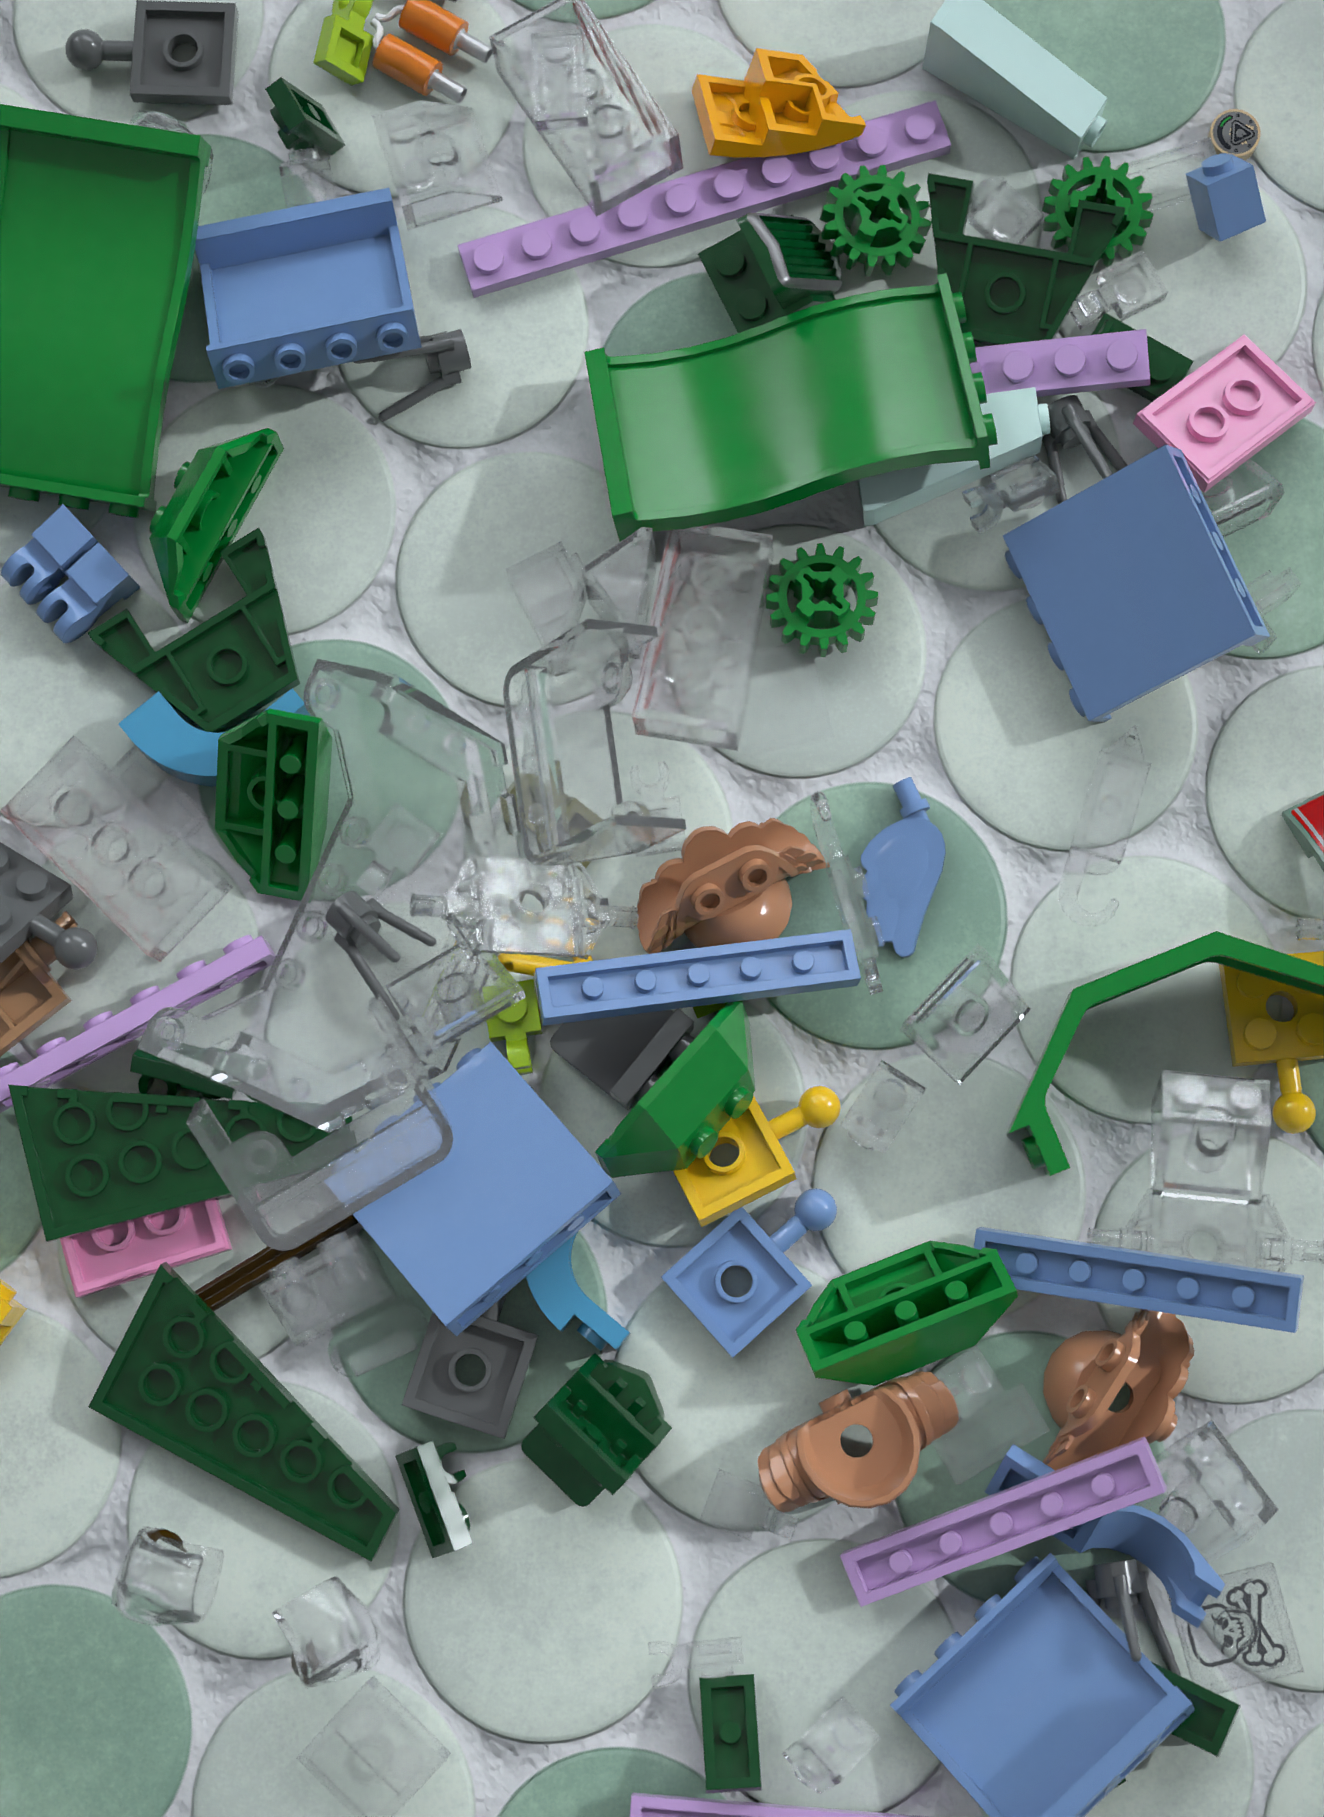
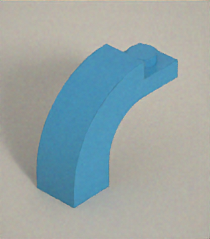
M293 688L267 708L312 716L306 704ZM159 691L118 723L139 750L161 770L189 783L216 787L218 739L225 732H206L191 726L176 713Z
M576 1233L526 1276L529 1288L542 1312L561 1332L577 1316L583 1321L577 1331L600 1351L608 1343L618 1350L631 1333L595 1304L579 1287L574 1277L571 1263L572 1247L577 1235Z

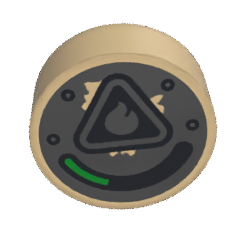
M1239 109L1226 110L1214 119L1207 136L1208 147L1213 155L1228 153L1245 161L1252 156L1259 143L1260 127L1257 120L1248 112Z

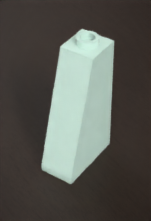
M945 0L931 20L922 69L1073 159L1076 158L1084 144L1091 148L1094 146L1108 121L1102 117L1107 97L985 1Z
M1036 388L986 394L987 403L980 404L982 415L992 413L998 444L989 446L990 468L980 470L978 461H963L901 469L859 479L864 526L878 524L1040 453L1042 435L1050 434V419L1047 403L1038 404Z

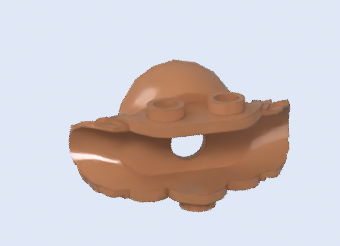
M770 818L759 825L751 821L738 823L728 834L715 826L697 828L684 841L681 850L682 858H674L664 862L658 867L655 879H651L650 882L641 886L637 903L638 916L636 919L641 944L648 954H653L667 948L674 939L683 933L698 948L779 938L788 925L793 904L791 891L785 878L827 868L825 858L803 833H799L794 827L784 824L775 818Z
M1140 1309V1311L1135 1313L1132 1321L1130 1320L1124 1328L1125 1332L1123 1334L1109 1330L1083 1331L1066 1339L1051 1354L1044 1372L1043 1394L1051 1416L1060 1427V1431L1054 1443L1050 1446L1049 1454L1043 1460L1044 1464L1054 1470H1058L1144 1436L1148 1444H1151L1155 1441L1162 1442L1172 1434L1178 1420L1175 1414V1402L1173 1399L1181 1392L1187 1382L1188 1367L1190 1366V1360L1194 1356L1193 1340L1183 1322L1175 1314ZM1126 1383L1130 1390L1128 1404L1120 1411L1113 1412L1108 1410L1118 1392Z
M922 1371L915 1372L907 1377L891 1379L854 1398H851L848 1390L845 1389L818 1403L823 1412L822 1414L785 1432L773 1444L761 1451L757 1460L761 1488L768 1501L781 1512H790L809 1503H816L829 1497L836 1500L837 1504L842 1503L847 1507L870 1509L889 1504L906 1491L917 1473L920 1451L929 1446L932 1441L950 1432L957 1425L959 1411L954 1395L935 1375ZM854 1424L866 1427L873 1439L870 1451L858 1458L847 1455L840 1443L843 1431Z

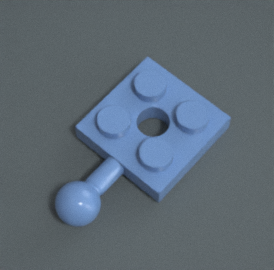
M814 1188L803 1192L796 1200L794 1207L795 1215L770 1237L743 1207L733 1211L661 1276L664 1282L732 1358L812 1286L784 1252L808 1230L821 1231L828 1228L834 1222L837 1214L836 1202L825 1190ZM731 1266L744 1267L751 1274L752 1287L742 1297L729 1296L721 1287V1276Z

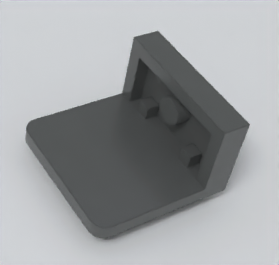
M676 1009L675 1011L663 1010L562 1023L551 1037L550 1045L554 1052L625 1109L629 1110L659 1079L657 1074L669 1060L674 1062L695 1039L690 1035L694 1030V1021L681 1010Z

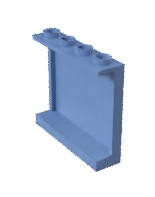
M390 188L198 226L195 251L200 264L210 345L206 346V352L218 389L422 348Z
M1163 445L1003 535L1009 549L1005 552L1006 561L1013 574L1017 578L1023 579L1030 594L1026 598L1029 611L1037 623L1040 625L1044 624L1052 641L1048 643L1049 654L1055 665L1060 670H1065L1073 687L1069 690L1070 699L1077 712L1082 717L1086 716L1088 721L1106 722L1112 719L1110 713L1241 645L1253 646L1270 637L1181 449Z
M492 1042L483 1049L475 1048L464 1055L456 1066V1072L443 1083L436 1082L424 1089L415 1101L416 1106L403 1117H394L384 1123L375 1133L374 1138L376 1140L360 1153L353 1152L344 1157L333 1170L334 1175L326 1181L328 1186L437 1317L455 1336H458L621 1195L614 1181Z
M1049 1553L1042 1561L1037 1556L1028 1561L1014 1577L1018 1584L1003 1598L998 1594L989 1598L974 1615L978 1622L963 1636L959 1632L949 1636L934 1653L938 1660L923 1674L919 1670L909 1674L895 1689L894 1693L898 1698L890 1705L989 1817H1085L1195 1711L1192 1702L1177 1686L1174 1687L1142 1652L1140 1661L1134 1662L1131 1659L1125 1634L1059 1565L1057 1559Z

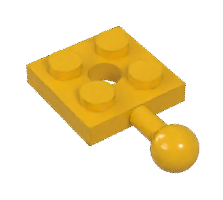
M1324 951L1287 954L1324 966ZM1219 965L1232 1067L1277 1063L1281 1096L1274 1103L1273 1119L1276 1125L1287 1133L1298 1134L1308 1130L1315 1120L1316 1109L1313 1101L1301 1091L1298 1061L1324 1059V996ZM1280 995L1291 1002L1294 1014L1290 1021L1278 1022L1269 1016L1266 1010V1002L1269 997Z
M825 1086L811 1087L800 1097L798 1107L767 1121L753 1095L748 1109L739 1118H731L718 1132L719 1137L713 1147L714 1149L724 1143L736 1146L739 1149V1156L733 1164L725 1167L713 1164L710 1161L712 1149L705 1157L701 1159L696 1157L687 1169L673 1170L701 1227L797 1179L795 1171L778 1140L805 1127V1125L813 1128H825L832 1125L837 1120L841 1109L840 1100L833 1090Z

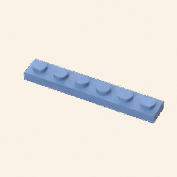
M851 929L535 968L534 975L542 1026L858 986L861 980Z
M986 1227L976 1229L974 1248L979 1250L983 1247L996 1249L1015 1288L1018 1290L1296 1333L1298 1330L1304 1275Z

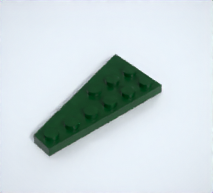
M8 1085L46 1242L335 1168L347 1155L353 1152H361L349 1107L289 1103L276 1104L244 1100L201 1099L199 1097Z
M167 1262L160 1264L88 1407L365 1559L372 1561L376 1557L400 1509Z

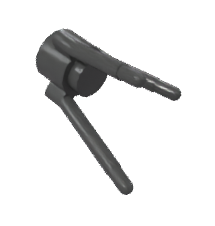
M461 329L450 332L444 331L429 336H420L422 348L354 361L356 364L424 354L430 374L437 372L441 374V377L380 412L379 419L381 421H386L398 413L400 414L445 387L462 383L459 372L471 369V361Z
M1077 395L1060 398L1048 405L1050 434L1042 435V442L1046 448L1058 504L1067 500L1057 449L1058 443H1061L1063 449H1070L1082 444L1103 479L1112 475V472L1094 441L1117 471L1128 466L1097 426L1090 410H1084Z
M355 891L346 892L332 903L326 913L325 920L337 932L334 941L346 951L381 1007H383L392 1021H398L400 1018L399 1012L355 944L363 946L370 942L391 962L397 963L400 960V955L378 934L381 928L379 919L429 947L436 945V939L415 925L386 910L374 898L365 901Z
M1136 1559L1093 1565L1095 1579L1085 1580L1087 1594L1099 1607L1101 1598H1104L1106 1609L1120 1607L1131 1659L1134 1662H1138L1142 1658L1132 1605L1138 1604L1139 1599L1167 1669L1181 1676L1175 1656L1149 1594L1145 1572L1138 1573Z

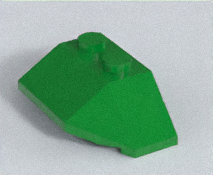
M265 428L198 449L192 462L186 461L179 469L174 481V489L176 490L167 507L164 505L160 506L151 520L149 532L152 534L149 540L169 605L178 619L186 623L190 621L223 561L219 551L231 545L284 450L276 431Z
M269 708L221 734L218 739L215 830L236 862L250 876L249 881L257 893L307 903L310 900L327 828L332 736L322 718Z
M743 1001L728 1002L724 1006L725 1008L717 1013L619 1123L608 1139L606 1138L595 1151L602 1169L611 1178L687 1169L696 1157L701 1159L713 1149L719 1137L718 1132L731 1118H739L748 1109L755 1092L750 1022Z
M927 1241L832 1279L813 1304L806 1320H802L795 1330L815 1378L876 1386L975 1346L1016 1300L1018 1293L996 1249L983 1247L979 1250L961 1244Z

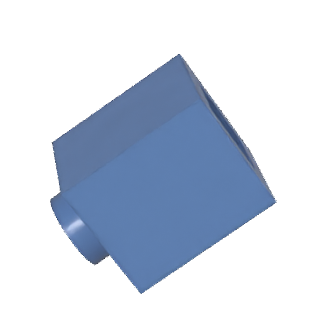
M1221 153L1206 158L1201 163L1202 167L1185 174L1198 228L1219 242L1266 222L1255 170L1252 164L1233 154Z

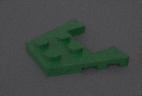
M928 173L927 187L931 208L937 275L947 273L951 292L962 293L967 319L966 323L960 324L962 333L971 331L974 342L990 345L1054 339L1124 219L1125 207L1079 200L1069 250L1067 253L964 235L975 185L974 181Z
M259 527L219 551L245 591L246 596L160 650L154 651L128 609L123 610L88 632L92 641L154 692L157 693L159 691L169 704L206 732H224L300 684L266 539Z

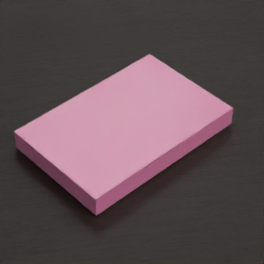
M1244 334L1138 412L1133 424L1157 448L1168 445L1181 449L1200 490L1205 493L1311 413L1316 402Z
M218 1198L60 1239L75 1296L78 1298L154 1275L160 1264L167 1262L172 1268H176L232 1250Z

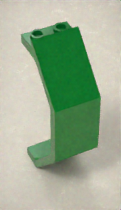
M1215 931L1074 988L1067 996L1006 1134L1026 1126L1029 1137L1021 1139V1143L1032 1169L1036 1170L1043 1167L1045 1174L1052 1176L1071 1168L1047 1112L1045 1098L1077 1027L1087 1010L1203 963H1216L1324 996V966Z

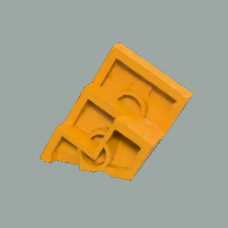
M756 48L744 80L697 74L691 90L709 155L772 157L808 152L859 137L866 126L864 119L860 115L850 117L837 103L839 93L829 82L823 80L818 75L817 69L801 54Z

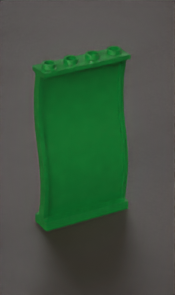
M0 104V486L9 488L8 497L39 502L40 493L59 496L58 505L64 504L65 507L89 510L90 501L109 504V514L130 518H139L140 509L156 512L157 502L154 500L164 410L192 270L201 208L204 170L209 165L211 146L202 136Z
M947 273L937 275V283L934 285L892 288L848 296L814 305L735 335L692 347L626 356H607L604 347L585 351L611 513L620 545L641 542L640 534L646 532L687 529L727 522L766 512L855 480L891 471L930 464L978 461L980 470L990 468L989 446L998 444L992 413L982 415L980 404L987 403L985 384L981 372L972 374L970 364L977 362L974 340L971 331L965 333L961 331L960 324L967 322L964 301L961 292H951Z

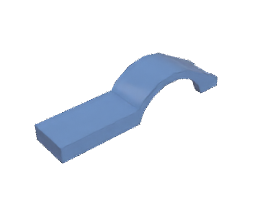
M1013 1444L1003 1458L985 1493L992 1495L1055 1470ZM1131 1505L1052 1535L1079 1553L1091 1548H1110L1128 1554L1143 1563L1162 1581L1171 1598L1172 1612L1196 1628L1200 1626L1206 1615L1201 1605L1208 1594L1217 1599L1225 1586L1223 1580L1182 1531L1166 1518L1141 1506Z

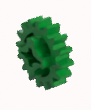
M1104 156L1100 167H1093L1090 158L1083 157L1080 171L1077 172L1075 168L1068 164L1063 170V181L1053 178L1050 182L1048 192L1051 196L1044 198L1042 211L1050 215L1044 218L1042 227L1043 231L1046 232L1056 231L1051 241L1053 249L1066 245L1069 250L1073 231L1071 227H1074L1079 200L1096 202L1097 198H1099L1102 204L1125 207L1124 219L1115 233L1119 235L1111 239L1101 257L1106 268L1112 267L1116 253L1125 260H1128L1133 252L1132 244L1143 245L1147 235L1144 228H1150L1154 213L1146 210L1150 207L1153 196L1152 193H1139L1142 189L1144 178L1140 175L1130 180L1127 177L1128 163L1124 162L1117 170L1110 168L1111 161L1109 156ZM1090 185L1089 187H1087V188L1084 189L1083 191H1078V190H1077V189H1079V188H1081V187H1083V186Z
M862 165L858 169L856 180L845 172L841 175L838 188L830 187L825 199L828 204L823 205L820 214V220L827 223L824 225L821 237L822 240L835 239L830 254L832 257H836L845 253L848 256L845 268L851 270L859 262L864 264L865 276H871L875 266H881L885 275L888 276L892 274L895 261L904 268H907L911 263L913 253H921L926 242L924 236H927L931 227V221L924 218L930 204L929 201L916 202L921 187L919 184H915L906 188L903 185L904 172L900 171L892 179L887 177L886 165H880L876 175H870L866 166ZM873 218L879 219V222H878V223H874V222H872V219H873Z
M823 543L817 544L815 555L808 556L802 547L797 548L796 563L793 564L791 561L782 558L779 562V571L782 576L770 575L768 588L774 593L766 595V608L776 610L770 615L771 628L785 627L781 639L784 644L791 642L794 638L800 640L799 653L805 654L810 645L818 646L820 657H826L828 646L833 644L836 645L841 653H845L848 647V637L850 636L854 640L861 642L865 635V629L862 624L873 625L876 612L871 607L877 605L878 592L868 590L873 585L874 575L872 572L859 574L862 559L859 556L849 562L843 560L844 547L839 546L833 556L826 555ZM850 587L856 598L854 612L850 609L851 604L844 599ZM790 589L794 591L793 596L799 601L793 613L787 601ZM813 596L818 600H822L826 596H828L829 598H831V603L829 604L827 601L822 600L818 604H815L812 602Z

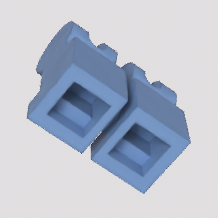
M64 504L31 534L34 538L12 554L1 569V576L10 586L16 587L24 583L20 590V597L28 605L36 604L42 600L36 613L43 622L50 623L59 618L53 628V632L63 643L73 642L83 636L94 625L96 620L121 598L126 600L141 588ZM66 575L69 579L63 585L56 588L60 580Z

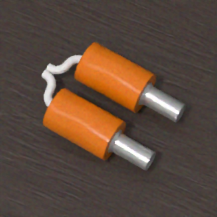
M407 0L405 5H398L385 15L376 13L371 21V25L376 29L373 38V46L376 50L372 61L373 67L423 96L429 95L434 89L460 104L466 96L467 88L441 74L443 63L391 33L381 40L383 27L380 22L391 21L397 14L401 13L399 18V27L450 56L456 54L460 49L481 62L487 63L493 53V47L468 34L469 23L430 0Z

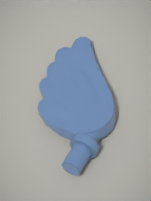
M911 777L905 778L893 785L903 807L900 810L903 819L883 829L869 842L863 851L861 865L867 872L859 889L862 898L867 901L866 914L868 919L874 922L876 939L882 943L892 942L896 954L901 958L910 957L915 952L924 916L942 874L946 855L943 835L938 827L930 822L926 813L930 809V805L926 798L921 799Z

